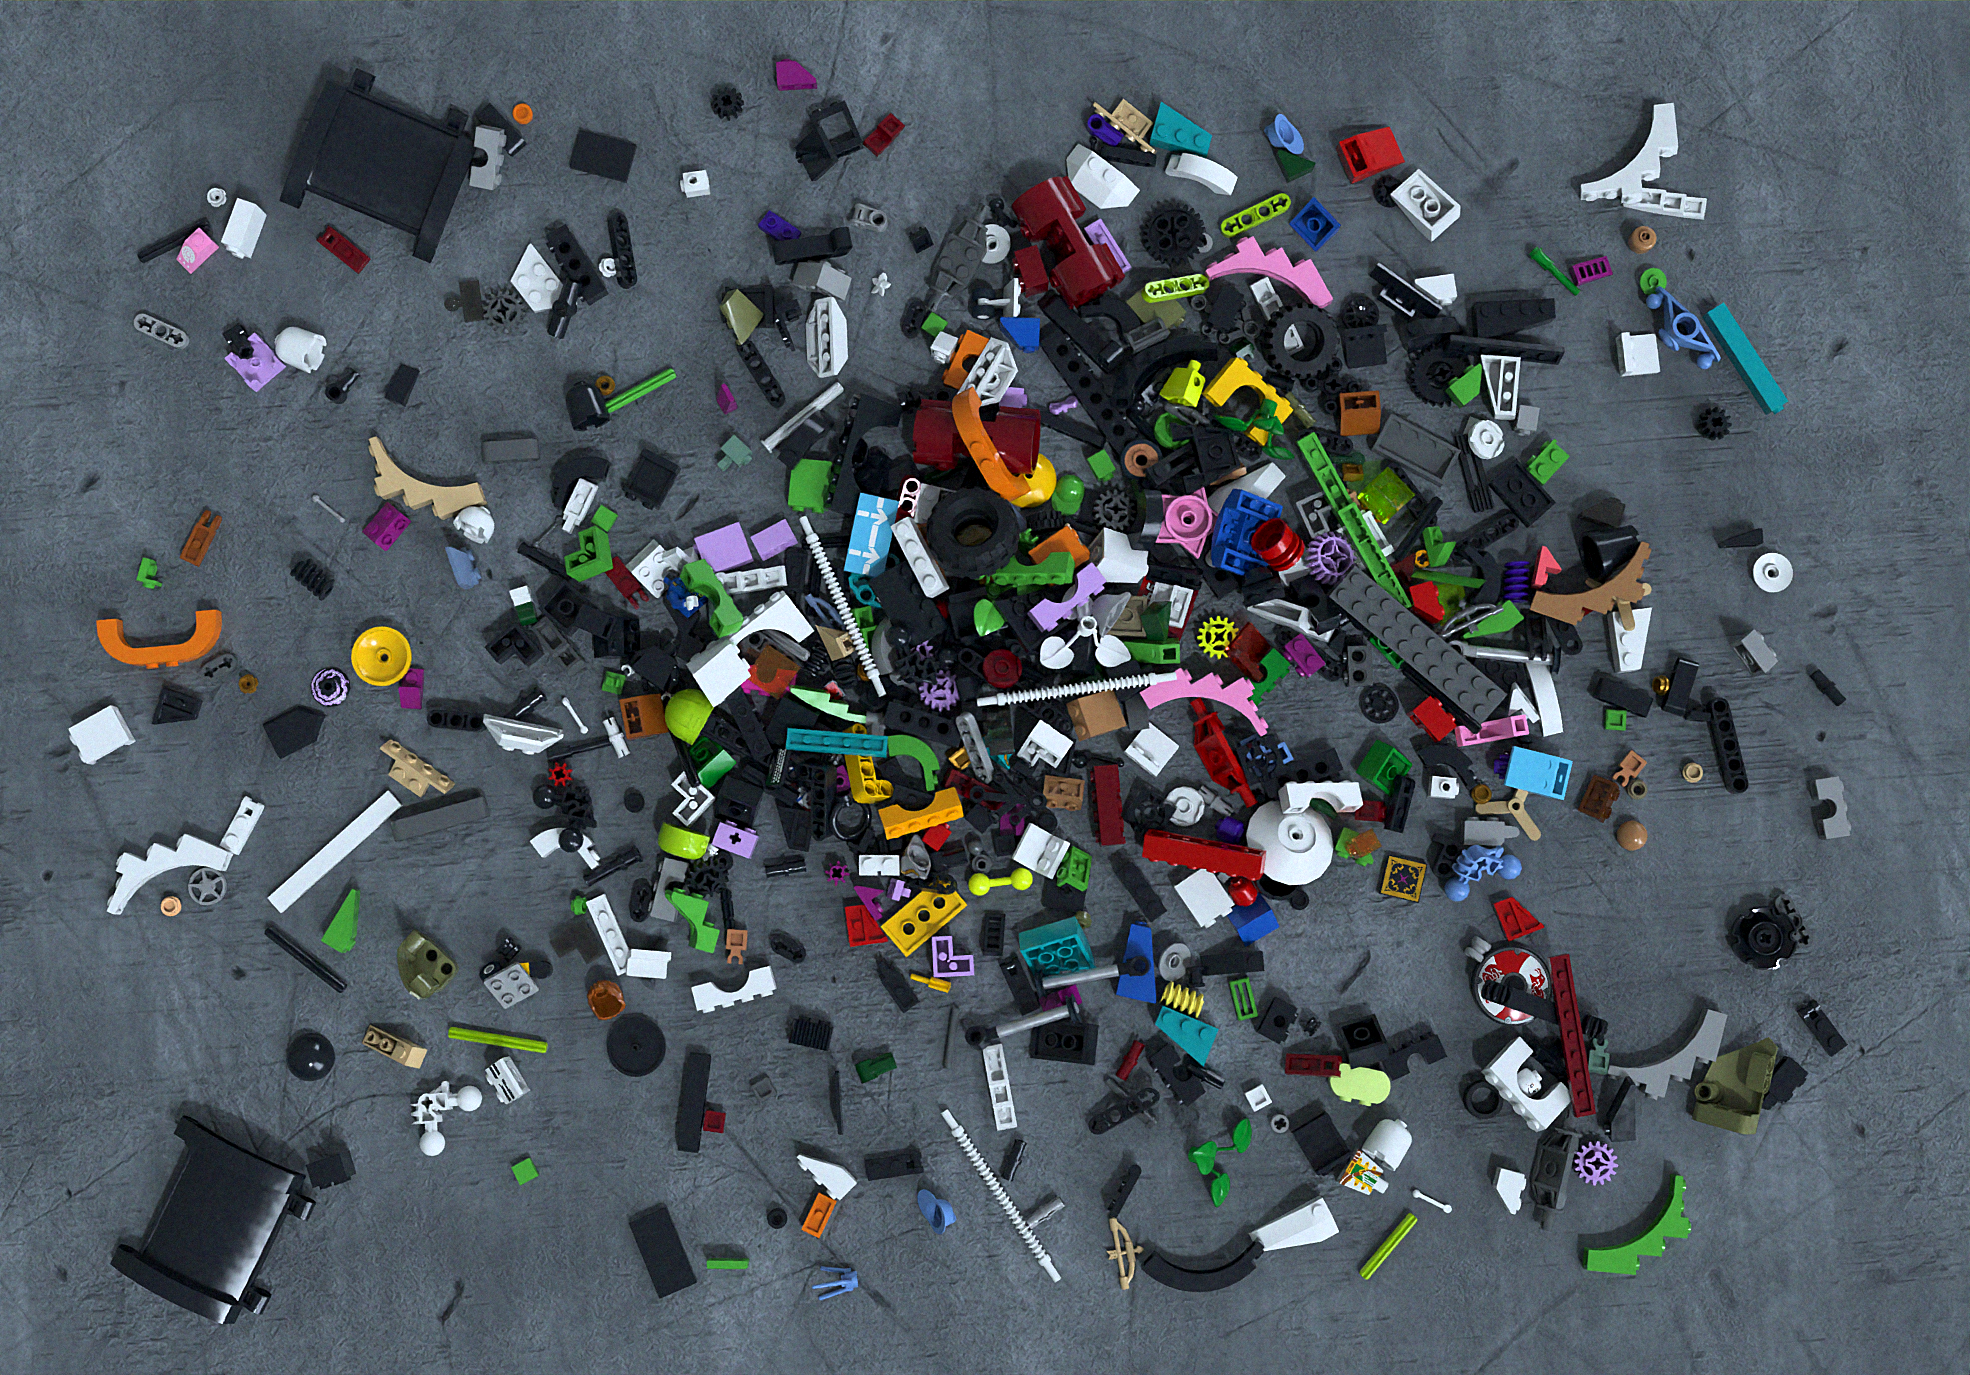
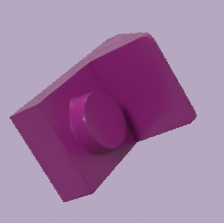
M409 669L402 678V687L398 688L401 708L422 709L424 669Z
M857 885L853 887L874 920L877 921L882 918V907L877 901L874 903L872 900L885 891Z
M1076 984L1048 994L1047 998L1045 996L1041 997V999L1038 998L1043 1012L1067 1005L1065 996L1071 997V993L1074 995L1077 1005L1083 1003Z

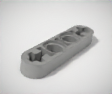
M965 711L956 718V724L977 779L983 784H988L993 780L995 771L976 720L971 713Z

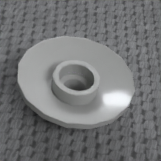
M1173 943L1162 952L1159 958L1158 970L1163 979L1176 981L1186 973V967H1189L1191 959L1190 950L1186 945Z

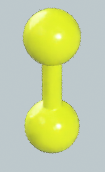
M1026 868L1015 869L1010 877L989 879L985 874L977 873L970 877L968 888L971 893L977 896L986 894L990 887L1010 884L1017 890H1026L1031 886L1033 877Z

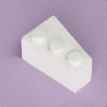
M1480 355L1494 419L1515 420L1521 357Z
M1652 608L1632 610L1635 620V629L1632 631H1626L1623 628L1619 612H1612L1607 615L1615 674L1641 669Z

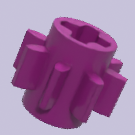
M837 861V866L829 863L831 869L830 871H825L826 874L830 875L827 881L835 880V886L838 885V881L846 883L844 877L850 876L849 873H845V869L848 866L844 865L841 867L840 861ZM835 868L837 870L842 869V872L840 873L842 876L841 878H834L832 876L834 875L833 870Z

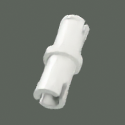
M615 717L609 718L611 725L608 719L603 721L610 743L612 742L618 758L624 756L621 750H623L625 756L630 754L623 739L624 735L620 732Z

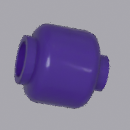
M1226 816L1224 819L1220 818L1215 825L1217 838L1228 844H1239L1246 832L1244 824L1232 816Z

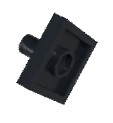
M822 126L816 127L795 147L797 151L795 157L798 159V163H803L811 181H817L839 161Z
M1058 868L1053 879L1048 878L1043 906L1074 913L1083 911L1087 889L1081 891L1068 883L1061 887L1057 886Z

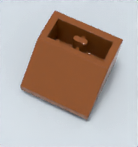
M1379 390L1340 393L1337 396L1340 436L1380 433L1381 406Z
M662 694L641 695L619 700L628 740L669 733L665 721L663 700L661 699Z

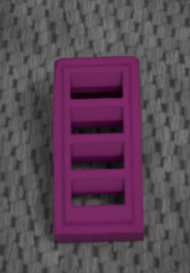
M1607 256L1582 262L1569 268L1576 287L1613 275ZM1602 262L1606 269V272L1604 273L1602 272L1600 263ZM1596 264L1599 274L1595 273L1593 265ZM1586 267H1589L1592 276L1588 275ZM1580 269L1583 270L1585 278H1582Z
M725 383L722 384L716 400L723 413L728 414L736 410L738 405Z

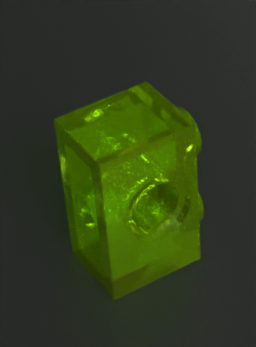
M1450 583L1436 585L1439 591L1437 599L1439 604H1442L1445 612L1443 620L1440 621L1441 626L1455 615L1456 612L1462 610L1458 604L1459 600H1463V597H1465L1463 586ZM1448 599L1456 601V608L1448 606ZM1466 616L1455 620L1452 624L1465 622L1467 620Z

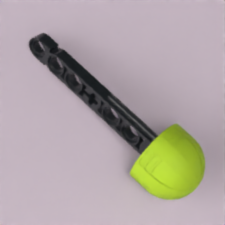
M686 689L676 693L669 700L665 709V721L669 730L675 736L693 745L697 736L701 734L743 759L746 757L769 770L772 753L765 763L763 761L765 757L754 760L747 744L744 748H738L735 744L736 739H744L740 729L711 713L714 707L704 692L696 689ZM715 723L718 724L714 733H712L711 731L714 728ZM721 728L727 729L729 732L728 737L721 738L718 735V730ZM789 759L785 780L790 783H797V787L811 792V788L806 786L805 781L788 775V769L791 767L795 768L797 763Z

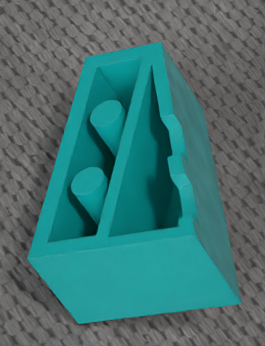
M1161 102L1149 145L1179 154L1187 153L1206 159L1212 135Z
M1161 1005L1154 1024L1204 1067L1219 1029Z

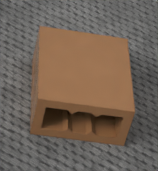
M1114 689L1078 698L1066 704L1079 742L1127 726Z

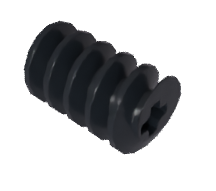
M311 559L300 561L293 567L290 575L292 577L295 576V580L298 582L301 581L302 586H307L308 591H313L314 596H319L320 601L324 600L331 593L335 580L327 581L328 574L321 576L323 569L315 571L317 564L309 566Z
M815 640L814 642L817 647H810L813 654H810L808 660H801L804 665L801 668L812 676L820 678L818 671H825L822 664L829 665L826 658H830L823 641Z

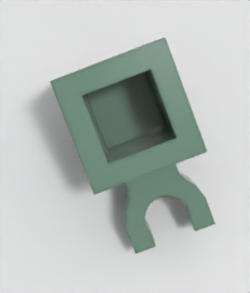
M733 435L720 448L726 456L717 465L723 472L732 463L740 468L742 465L746 466L751 461L753 453L741 440Z

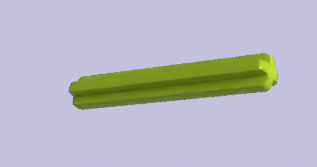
M1408 1213L1362 1267L1359 1274L1364 1279L1368 1280L1415 1225L1418 1219L1413 1214Z

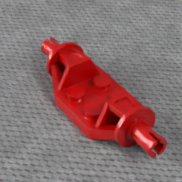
M1201 697L1190 702L1198 717L1197 722L1193 723V726H1196L1194 748L1212 781L1230 790V794L1239 792L1246 808L1258 803L1247 784L1242 767L1239 765L1236 756L1221 732L1225 730V727L1217 716L1218 712H1208ZM1204 723H1207L1209 734L1207 736L1204 733ZM1232 775L1240 784L1236 785L1227 777Z

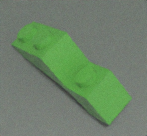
M675 887L673 891L666 889L665 898L689 923L691 934L688 946L713 953L720 930L713 928V923L703 921L709 902L703 900V895L692 893L691 896L685 895V890Z

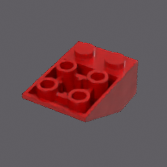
M1390 127L1355 135L1340 141L1336 147L1338 156L1351 184L1405 163Z

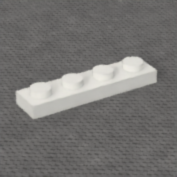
M603 894L587 901L586 904L619 976L626 973L627 953L630 949L606 895Z

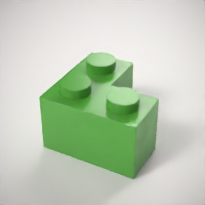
M597 526L578 532L581 550L564 557L567 575L581 582L613 569L608 534Z

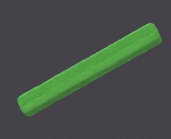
M669 368L607 401L606 405L609 413L675 379L676 374L674 370Z

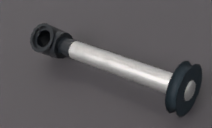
M1136 956L1127 959L1125 963L1044 977L1042 969L1040 972L1035 970L1037 993L1041 999L1042 996L1047 998V989L1127 974L1130 977L1143 976L1150 971L1151 962L1145 956ZM1138 960H1142L1145 963V970L1142 972L1137 971L1135 968V963Z
M1071 993V997L1065 996L1067 1005L989 1029L987 1026L982 1028L972 1026L966 1031L965 1039L975 1050H984L994 1039L1069 1016L1074 1024L1077 1020L1081 1022L1080 1011L1076 999ZM981 1034L980 1040L974 1042L975 1036Z

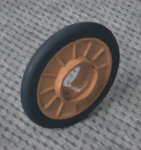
M1137 439L1131 441L1123 448L1120 455V466L1123 473L1129 479L1148 480L1149 478H1146V473L1143 474V471L1162 460L1163 455L1159 447L1153 442ZM1140 455L1145 456L1147 459V463L1144 466H1139L1136 463V458Z

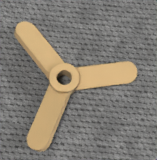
M1587 578L1585 582L1591 588L1601 585V583L1591 578ZM1643 583L1642 588L1645 589L1644 597L1650 594L1652 589L1648 583ZM1613 596L1612 599L1615 600L1614 604L1618 607L1623 628L1626 631L1634 630L1635 620L1630 601Z
M1516 789L1512 799L1509 801L1487 802L1486 804L1476 805L1475 811L1478 815L1513 814L1531 840L1536 841L1541 837L1540 830L1524 809V801L1528 795L1527 791ZM1513 803H1516L1518 805L1517 810H1514L1512 808Z

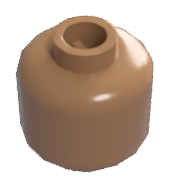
M1648 226L1637 227L1628 238L1629 248L1637 254L1647 253L1656 243V234Z

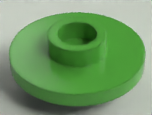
M1657 268L1645 270L1639 280L1641 290L1647 295L1656 294L1655 289L1658 286L1665 289L1667 284L1665 274Z

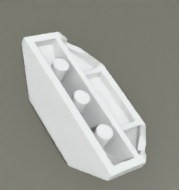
M1077 144L1066 159L1068 177L1075 190L1100 209L1128 207L1140 191L1124 174L1095 152L1080 144Z
M834 297L815 300L814 307L806 322L807 363L817 373L819 378L837 375L848 359L846 318Z
M991 337L957 394L973 386L983 403L981 406L999 403L1018 372L1009 344Z
M484 714L483 723L498 745H501L506 750L513 751L516 748L521 749L526 754L540 753L563 738V730L487 714Z

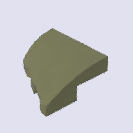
M738 289L728 291L719 306L723 315L727 318L729 328H733L738 339L735 341L738 345H742L764 315Z

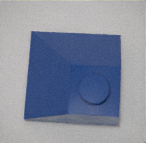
M1000 317V331L1019 350H1023L1024 353H1034L1035 350H1039L1040 318Z

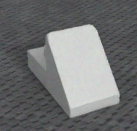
M676 547L664 552L662 555V560L679 574H681L685 564L699 560L693 547L683 551Z
M1514 682L1511 686L1507 715L1510 716L1520 709L1522 715H1526V719L1529 718L1533 723L1540 719L1538 711L1516 682Z

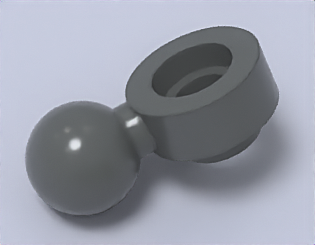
M971 839L967 844V849L971 854H974L971 862L972 869L976 873L986 874L991 869V860L987 855L981 853L983 849L982 842L979 839ZM980 861L985 862L984 868L978 867Z

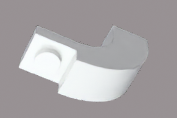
M1182 153V156L1171 155L1165 173L1169 176L1198 181L1209 187L1214 193L1231 195L1238 178L1231 171L1211 160L1187 153Z
M554 828L544 831L530 842L541 857L545 858L554 850L560 848L558 837L562 830L566 828ZM583 834V845L578 852L590 868L595 870L601 865L598 861L600 857L594 850H589L595 843Z

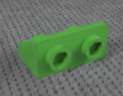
M1555 438L1551 442L1547 440L1539 448L1542 452L1538 456L1533 455L1526 462L1529 465L1526 470L1541 486L1570 457L1556 444L1557 440Z
M1074 846L1069 848L1060 863L1056 885L1061 887L1068 883L1081 891L1087 889L1092 856Z

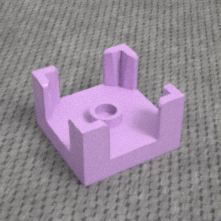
M254 332L248 338L254 348L251 358L248 360L240 359L231 352L225 357V360L245 379L244 381L247 385L257 392L281 372L286 365L264 340Z

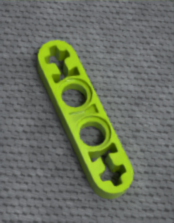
M1277 194L1225 219L1221 224L1220 232L1226 238H1232L1286 212L1290 207L1291 200L1286 194ZM1279 199H1281V201H1286L1284 207L1279 205L1274 209L1276 212L1273 211L1272 206L1277 205ZM1267 207L1270 212L1269 215L1261 216L1259 208ZM1249 215L1252 218V223L1249 225L1243 224L1241 221L1242 216ZM1237 219L1238 225L1232 229L1231 233L1229 230H1224L1226 224L1233 226L1236 224L1235 220Z
M1202 274L1150 282L1142 289L1141 296L1146 302L1155 303L1200 295L1206 291L1210 283L1208 278ZM1179 284H1184L1187 287V291L1181 289ZM1163 286L1168 287L1171 293L1165 292Z

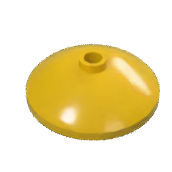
M1039 453L1037 467L1032 478L1029 479L1023 474L1031 491L1011 501V504L1021 508H1034L1044 504L1052 496L1056 487V472L1052 463Z
M383 626L374 627L358 637L352 648L351 660L355 672L362 680L375 686H388L398 682L408 672L412 661V651L407 639L397 630ZM384 654H387L388 659L386 661L382 660V656Z

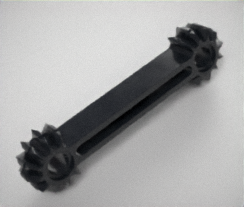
M1492 980L1485 981L1481 990V997L1483 999L1558 1025L1555 1002ZM1579 1011L1582 1034L1599 1040L1604 1039L1608 1030V1022Z

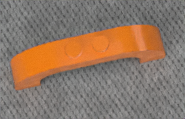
M972 386L955 395L952 400V412L957 429L990 488L1000 493L1001 498L1011 502L1028 494L1031 488L1023 474L1019 473L1014 476L1005 466L982 425L979 407L983 403Z
M218 610L196 611L195 633L190 640L179 645L132 648L124 638L123 621L119 619L96 620L97 634L106 652L121 662L135 666H146V669L159 668L158 665L166 664V667H177L178 663L190 662L201 658L214 647L220 636L222 615Z

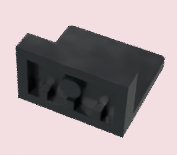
M797 299L775 307L776 314L773 315L778 329H783L784 331L781 332V336L786 348L790 347L792 352L795 351V347L785 322H794L802 315Z
M1386 324L1343 330L1348 369L1387 364L1384 332H1387Z

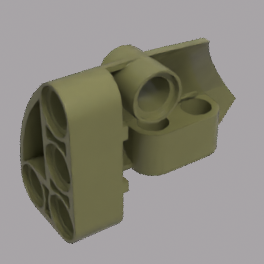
M1770 1037L1716 1058V1062H1712L1703 1082L1695 1087L1694 1093L1697 1099L1694 1105L1692 1120L1740 1134H1756L1764 1094L1768 1092L1778 1049ZM1706 1087H1708L1710 1091L1708 1097L1704 1093Z

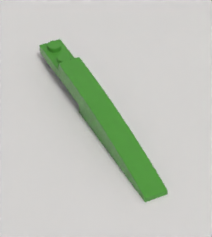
M1315 432L1296 441L1297 446L1314 474L1317 485L1372 580L1406 609L1412 606Z

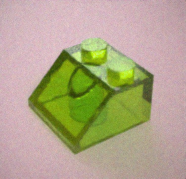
M1387 467L1356 497L1371 510L1378 520L1385 524L1415 494Z

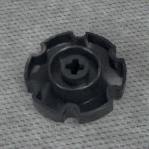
M1765 905L1749 908L1750 913L1748 916L1740 914L1736 918L1730 933L1736 937V941L1731 946L1736 956L1743 963L1748 964L1752 961L1755 969L1773 970L1779 968L1780 960L1788 962L1794 955L1798 941L1793 940L1792 935L1797 932V929L1792 919L1786 913L1780 912L1775 914L1774 907ZM1762 933L1768 935L1766 937V942L1760 941V939H1762Z

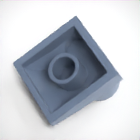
M450 546L445 547L457 584L465 590L479 584V579L482 577L478 567H474L473 560H475L473 551L471 549L468 550L466 546L460 549Z

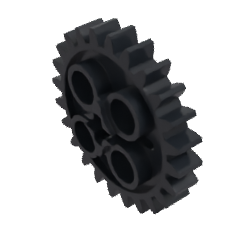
M1169 203L1168 209L1162 205L1161 212L1155 209L1156 216L1149 215L1151 222H1145L1147 228L1142 231L1146 236H1143L1142 239L1144 242H1147L1144 246L1146 249H1149L1148 253L1150 256L1154 254L1155 261L1161 258V264H1164L1167 260L1169 266L1172 265L1173 261H1176L1177 266H1179L1180 260L1187 264V257L1193 260V253L1200 254L1198 247H1204L1203 242L1200 240H1206V236L1202 234L1206 232V228L1201 227L1204 225V221L1199 220V213L1194 215V208L1188 211L1187 204L1181 208L1180 204L1177 203L1176 207L1173 208L1172 204ZM1172 218L1174 219V226L1176 230V241L1178 246L1177 250H1174V241L1172 238ZM1181 221L1188 222L1183 227L1178 226ZM1168 224L1166 229H1159L1160 225ZM1184 239L1190 240L1187 245L1180 244ZM1165 242L1170 243L1168 248H1162L1161 245Z

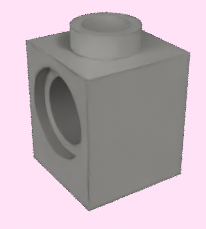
M1519 405L1516 408L1513 432H1518L1520 436H1530V434L1532 435L1536 432L1540 408Z

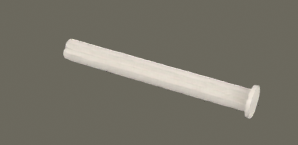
M838 382L833 384L765 441L761 440L763 446L769 453H772L771 450L797 430L810 415L821 410L844 391L843 387Z

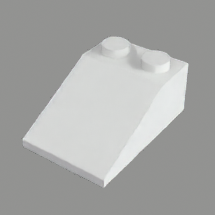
M1420 169L1390 194L1417 230L1431 242L1460 217V205Z

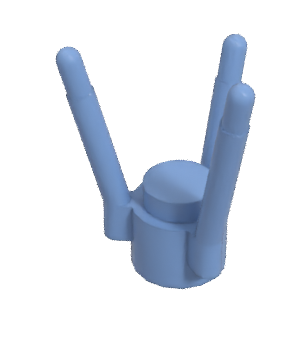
M821 1266L820 1270L844 1273V1275H841V1280L812 1285V1289L837 1285L844 1287L819 1296L818 1299L823 1300L846 1291H853V1288L858 1287L857 1272H851V1268L843 1269Z

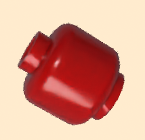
M1237 876L1231 880V884L1228 887V892L1235 904L1245 907L1255 902L1258 891L1251 880Z

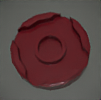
M998 649L990 652L984 659L982 672L989 684L998 688H1008L1019 680L1022 674V665L1020 659L1013 652Z

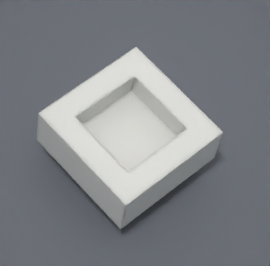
M1263 1084L1244 1093L1254 1112L1272 1103Z

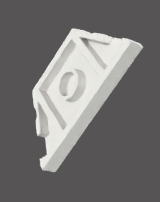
M529 244L511 282L535 313L543 312L547 309L552 310V305L558 300L563 284L533 245Z

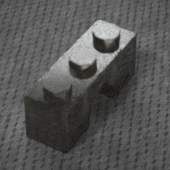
M1007 702L1001 706L998 704L986 705V708L982 709L983 721L987 720V722H983L984 734H988V736H984L985 748H989L990 756L1014 754L1010 704Z

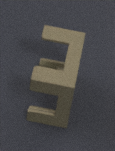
M1131 596L1120 617L1106 635L1133 636L1145 639L1146 632L1140 615L1147 609V597Z

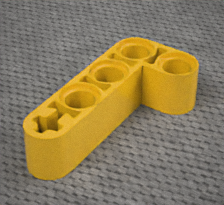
M857 723L842 733L867 734V731L862 724ZM844 754L851 792L856 802L877 804L893 795L894 788L889 781L876 780L871 756Z

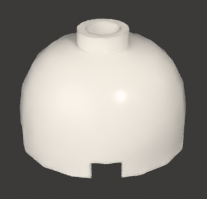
M469 506L461 510L453 521L458 530L461 527L465 531L463 533L464 536L477 543L482 544L484 541L487 543L494 532L495 523L490 516V511L482 506Z

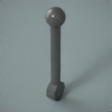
M557 517L556 522L546 531V533L538 541H534L532 543L533 548H539L540 543L558 525H562L564 523V519L562 517Z

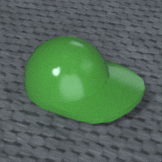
M1070 474L1065 475L1056 484L1051 504L1055 511H1061L1062 516L1073 515L1081 505L1085 486L1079 477Z

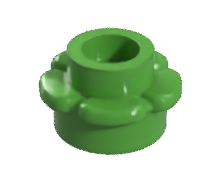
M579 895L571 901V910L574 911L575 915L585 914L587 911V900Z

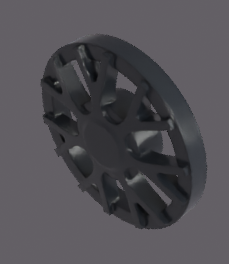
M1374 687L1368 690L1361 701L1362 713L1369 721L1376 724L1391 721L1396 716L1399 708V702L1395 693L1386 687ZM1378 690L1379 697L1374 698L1372 691ZM1385 691L1390 694L1387 700L1382 697ZM1366 697L1373 700L1371 705L1365 703ZM1395 701V707H1388V702ZM1372 707L1374 712L1368 715L1366 709ZM1388 710L1392 715L1387 718L1383 712ZM1376 713H1381V721L1375 720Z

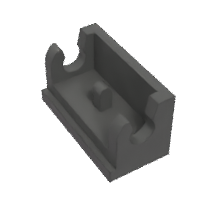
M1157 317L1123 334L1132 354H1135L1167 338L1169 331L1162 318Z

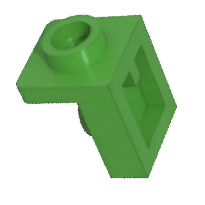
M144 557L142 558L136 580L142 582L143 587L154 589L155 586L161 587L162 583L152 580V577L157 572V562Z

